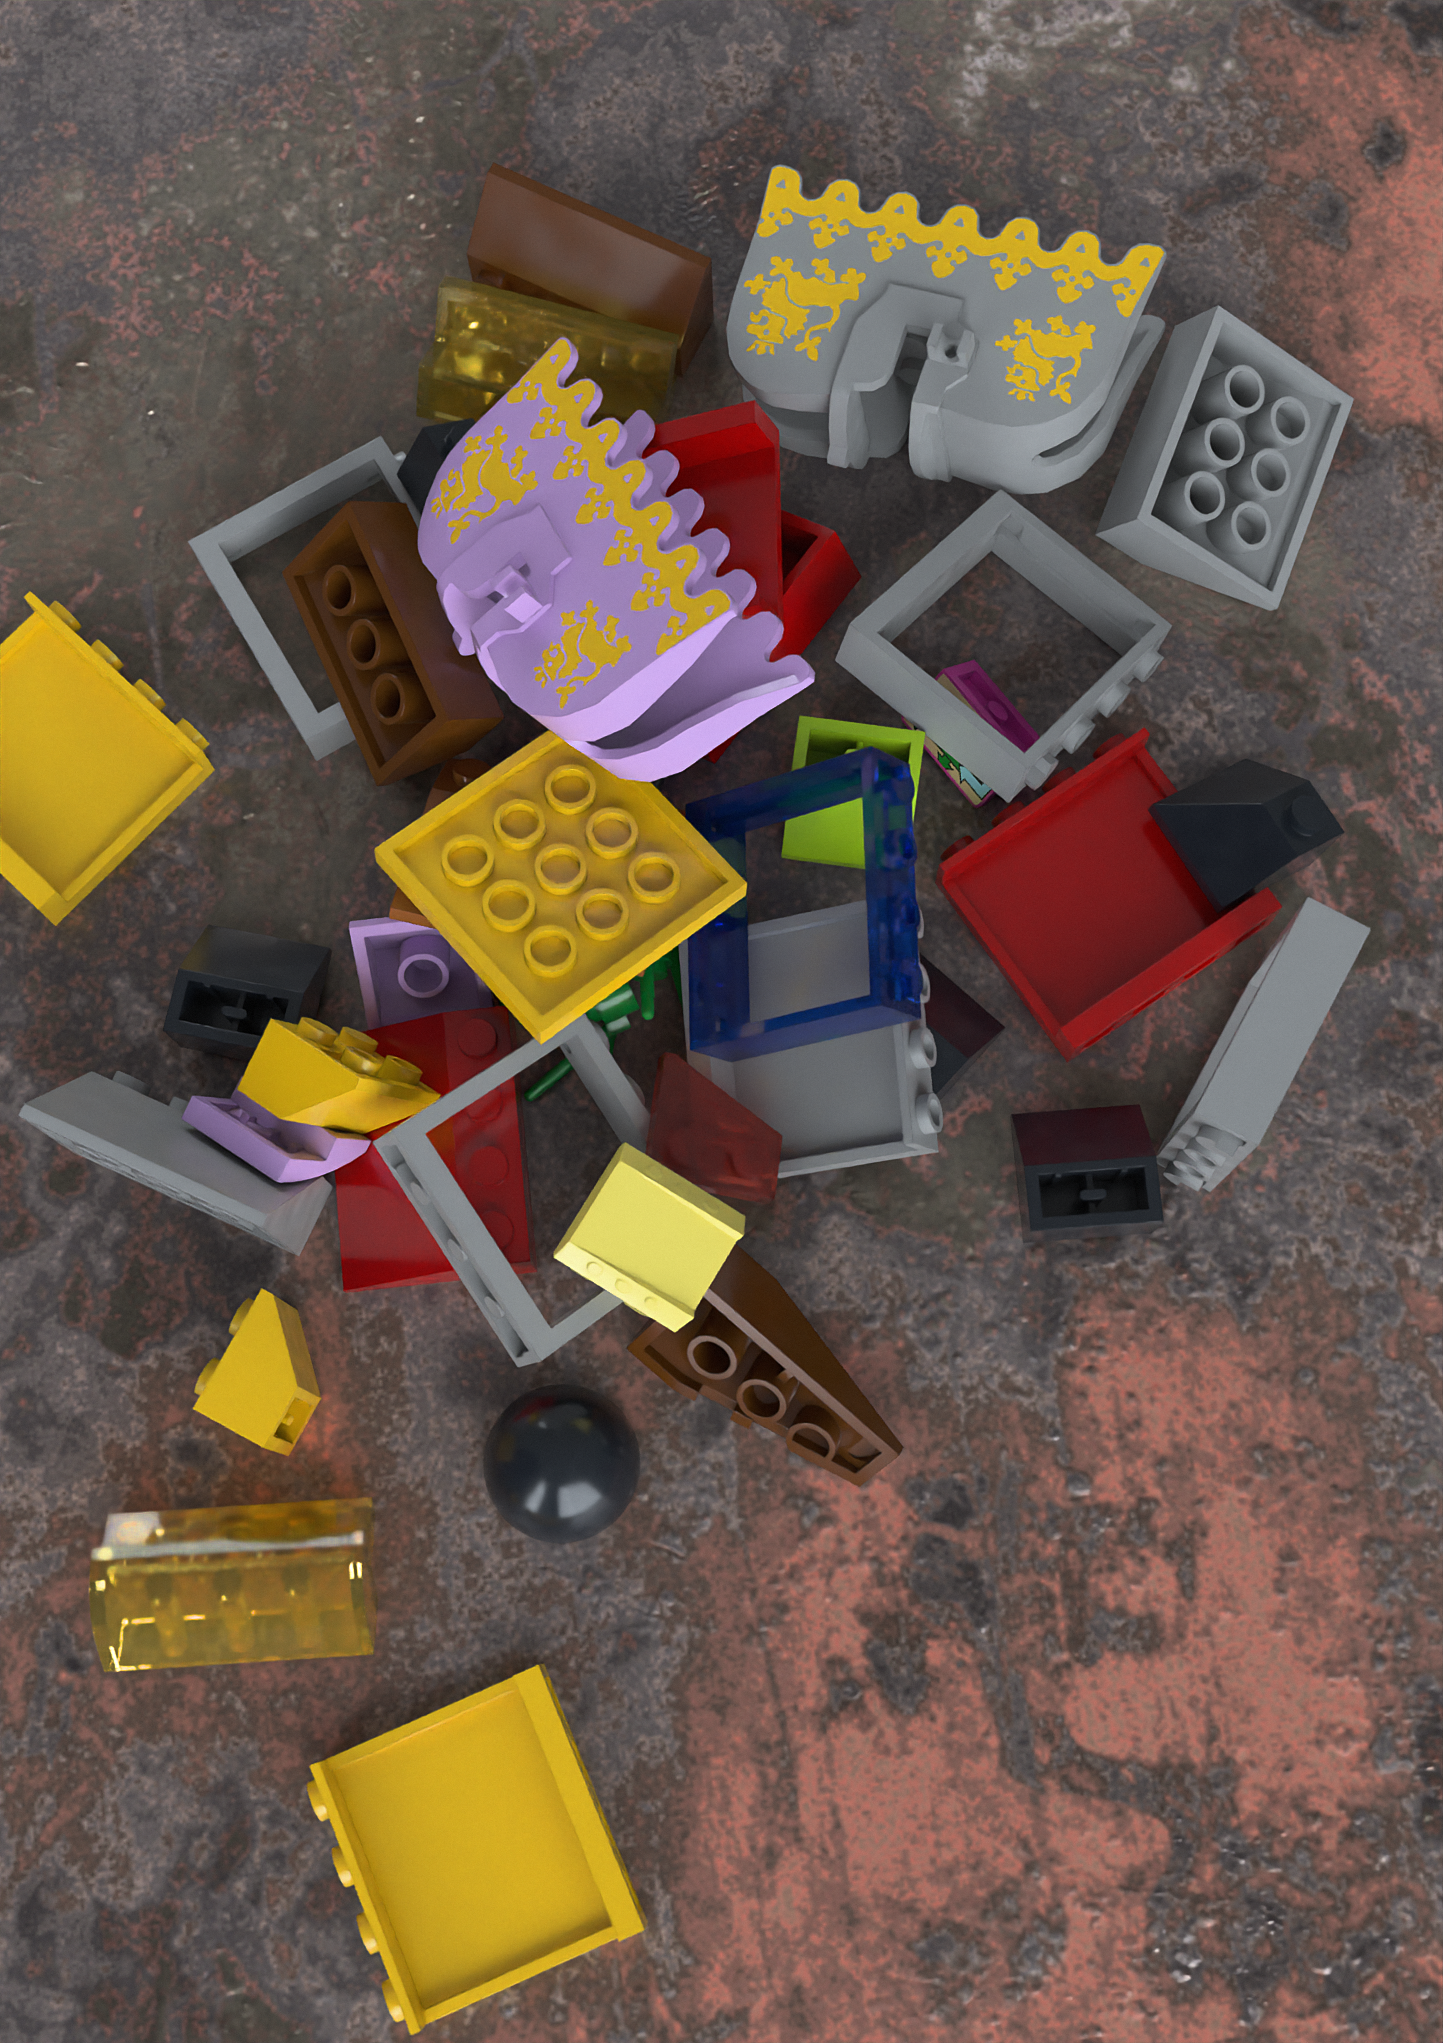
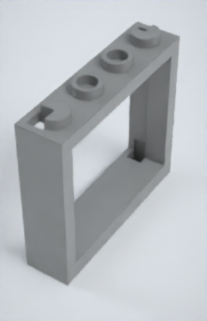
M382 436L377 437L188 541L200 565L316 761L354 741L356 738L340 702L320 713L317 712L230 563L382 479L395 500L407 504L419 530L421 514L397 476V472L406 455L403 451L393 455Z
M1000 489L849 624L835 661L920 731L925 732L926 736L1009 803L1026 785L1033 790L1040 787L1059 762L1055 756L1063 748L1070 754L1075 752L1094 729L1095 723L1091 720L1099 712L1106 718L1110 717L1130 693L1131 688L1128 684L1134 678L1143 683L1153 674L1164 659L1157 651L1172 625L1005 491ZM990 551L1122 655L1025 753L891 644L900 633Z
M1310 897L1305 900L1256 966L1156 1155L1157 1164L1166 1168L1163 1174L1168 1180L1176 1185L1183 1183L1196 1191H1199L1202 1187L1211 1192L1259 1145L1371 931L1370 928Z
M585 1013L542 1045L535 1038L527 1041L372 1142L517 1367L542 1361L621 1304L623 1300L604 1288H600L548 1325L425 1133L560 1046L621 1143H628L694 1184L679 1161L680 1153L676 1143L668 1133L658 1129L644 1107L645 1099L640 1087L630 1076L623 1074L609 1052L610 1045L605 1032L595 1021L588 1019Z

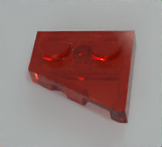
M665 1052L658 1058L645 1155L707 1193L764 1204L775 1200L783 1136L676 1054Z

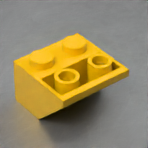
M301 1017L298 1025L270 1019L237 1087V1090L279 1119L365 1134L414 1115L438 1100L441 1095L419 1081L422 1071L416 1066L391 1055L383 1058L374 1052L378 1043L371 1037L348 1027H342L340 1034H338L330 1027L307 1017Z
M261 1288L255 1300L247 1298L235 1313L229 1327V1333L234 1337L221 1360L216 1357L211 1359L199 1376L194 1392L200 1395L193 1409L265 1449L289 1456L321 1400V1395L298 1310Z

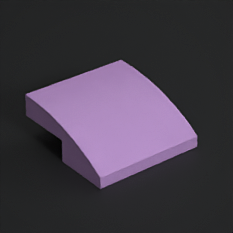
M241 1076L231 1099L192 1095L181 1118L278 1183L308 1180L334 1171L364 1154L372 1141L359 1133L279 1119L237 1090L243 1076Z

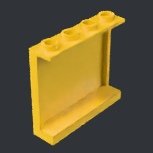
M29 591L24 596V599L34 613L0 644V874L56 926L203 783L215 769L203 752L209 746V743L188 721L182 718L176 725L172 723L161 712L166 703L146 682L139 679L131 685L118 673L124 665L105 644L97 639L89 646L76 634L82 626L66 608L56 600L47 607Z
M545 1664L536 1665L505 1681L328 1759L310 1765L314 1780L307 1782V1791L311 1804L321 1822L330 1819L339 1843L338 1846L331 1849L336 1871L346 1888L352 1885L356 1888L364 1910L356 1916L359 1932L371 1955L380 1952L389 1979L382 1981V1990L386 2004L395 2022L405 2019L410 2035L420 2032L430 2022L618 1938V1941H622L644 1931L647 1926V1918Z

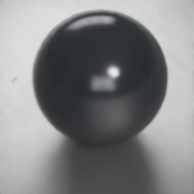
M569 1384L540 1387L529 1391L512 1402L494 1423L484 1450L483 1472L485 1484L498 1512L511 1526L521 1533L548 1543L560 1544L582 1541L607 1529L628 1507L634 1496L640 1475L638 1441L630 1422L623 1412L612 1401L596 1391Z

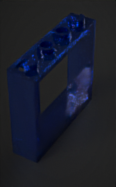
M870 746L685 804V818L747 882L745 832L862 798L870 995L750 1023L746 889V896L688 937L690 1051L732 1063L922 1019L920 994L923 989V975L919 966L917 929L920 925L921 915L916 901L915 863L918 850L913 837L912 799L915 787L910 772V764ZM716 1022L720 1023V1031H716Z

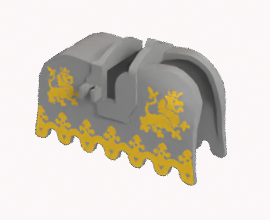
M777 165L771 168L759 221L731 303L726 328L729 357L734 371L742 383L743 401L755 400L779 429V445L783 448L807 456L827 458V464L863 469L869 457L887 458L899 452L909 434L910 465L913 473L920 478L950 482L952 476L996 491L1002 489L1007 493L1018 495L1047 493L1079 479L1104 454L1133 388L1166 327V323L1160 317L1141 314L1166 260L1167 252L1160 245L1139 243L1128 250L1121 262L1107 264L1101 258V241L1095 233L1088 230H1077L1069 234L1059 249L1047 251L1040 246V228L1034 220L1028 217H1016L1007 222L998 236L986 238L979 232L980 217L977 211L967 204L954 205L947 209L939 222L934 225H926L920 220L919 201L915 195L907 191L895 192L887 197L880 209L875 212H866L861 208V191L858 185L849 179H837L827 186L820 197L807 199L803 196V180L798 170L790 166Z

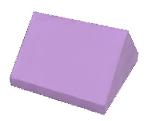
M389 917L350 921L349 931L369 1030L442 1012L495 1007L492 990L437 929L389 919Z

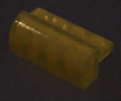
M445 275L438 286L435 340L419 363L416 416L440 423L473 418L478 422L518 383L560 337L569 339L574 344L579 357L575 369L565 380L564 388L571 386L581 379H591L602 390L601 404L589 419L588 427L594 426L605 418H615L624 425L637 410H644L654 421V425L668 422L678 377L673 374L679 335Z
M363 1497L108 1514L102 1548L92 1549L89 1576L91 1625L104 1672L374 1654L379 1600L371 1567L376 1518L373 1498Z

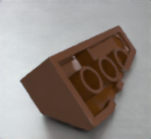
M736 1243L695 1309L694 1318L676 1332H673L650 1318L626 1347L629 1352L674 1391L693 1401L701 1394L732 1410L731 1421L747 1429H750L753 1422L786 1438L789 1451L858 1487L866 1483L902 1452V1444L777 1279Z

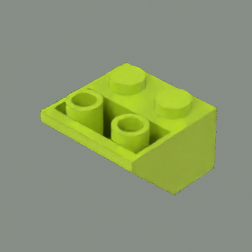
M799 715L781 858L905 875L925 732Z

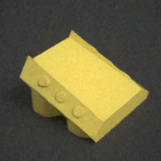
M624 1142L616 1151L555 1249L553 1257L570 1267L571 1270L580 1276L593 1281L622 1299L628 1307L639 1314L650 1317L676 1332L694 1318L695 1309L735 1243L744 1236L746 1216Z

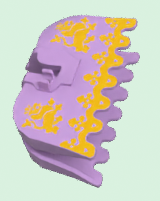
M560 337L518 383L462 437L447 456L436 474L425 502L418 530V551L423 564L437 579L436 589L448 620L455 628L452 640L461 655L467 656L476 653L488 677L508 694L513 703L619 779L651 782L688 768L756 718L813 683L815 672L810 664L799 655H787L774 663L769 662L771 651L782 639L783 623L770 611H761L748 619H742L743 610L753 599L756 592L755 579L743 569H735L722 577L716 578L717 568L729 553V538L717 528L707 529L695 537L690 536L692 527L703 514L704 501L693 489H683L671 497H666L667 488L677 477L680 468L678 459L669 451H657L651 456L642 459L643 450L653 439L656 430L650 415L644 410H637L624 425L615 418H605L594 426L588 427L589 419L601 404L602 390L591 379H581L571 386L564 388L565 380L575 369L579 357L574 344L569 339Z

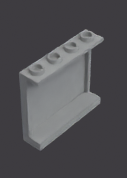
M890 883L879 884L880 897L721 931L703 926L678 945L696 1179L728 1187L939 1152L937 1133L943 1127V1113L940 1101L932 1089L930 1067H933L936 1063L937 1052L933 1035L926 1028L924 1003L928 1002L930 998V983L927 972L920 963L918 939L923 936L924 922L922 912L914 897Z

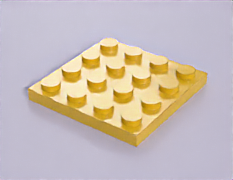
M551 730L546 731L374 848L378 865L540 1045L746 896L747 882L651 782L619 779L565 742Z

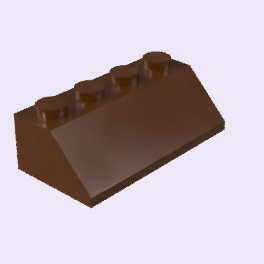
M493 162L487 173L466 253L472 281L478 290L492 300L504 302L507 299L523 306L534 317L546 324L558 325L561 323L581 332L587 341L599 348L610 349L614 347L630 354L648 370L657 373L668 371L683 378L714 321L711 258Z
M348 501L282 571V574L377 787L387 786L470 750L505 717L476 654L461 655L452 640L455 628L448 620L442 608L436 589L437 579L422 562L418 551V528L407 504L400 502Z

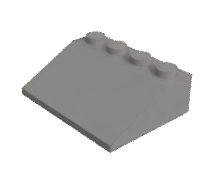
M1219 305L1176 325L1095 535L1143 565L1269 611L1278 609L1354 398Z
M91 1071L23 1105L18 1115L19 1117L73 1153L297 1256H300L333 1189V1186L323 1176L297 1182H276L182 1120L181 1118L189 1102L174 1096L169 1106L147 1097L152 1087L120 1071H116L112 1080Z

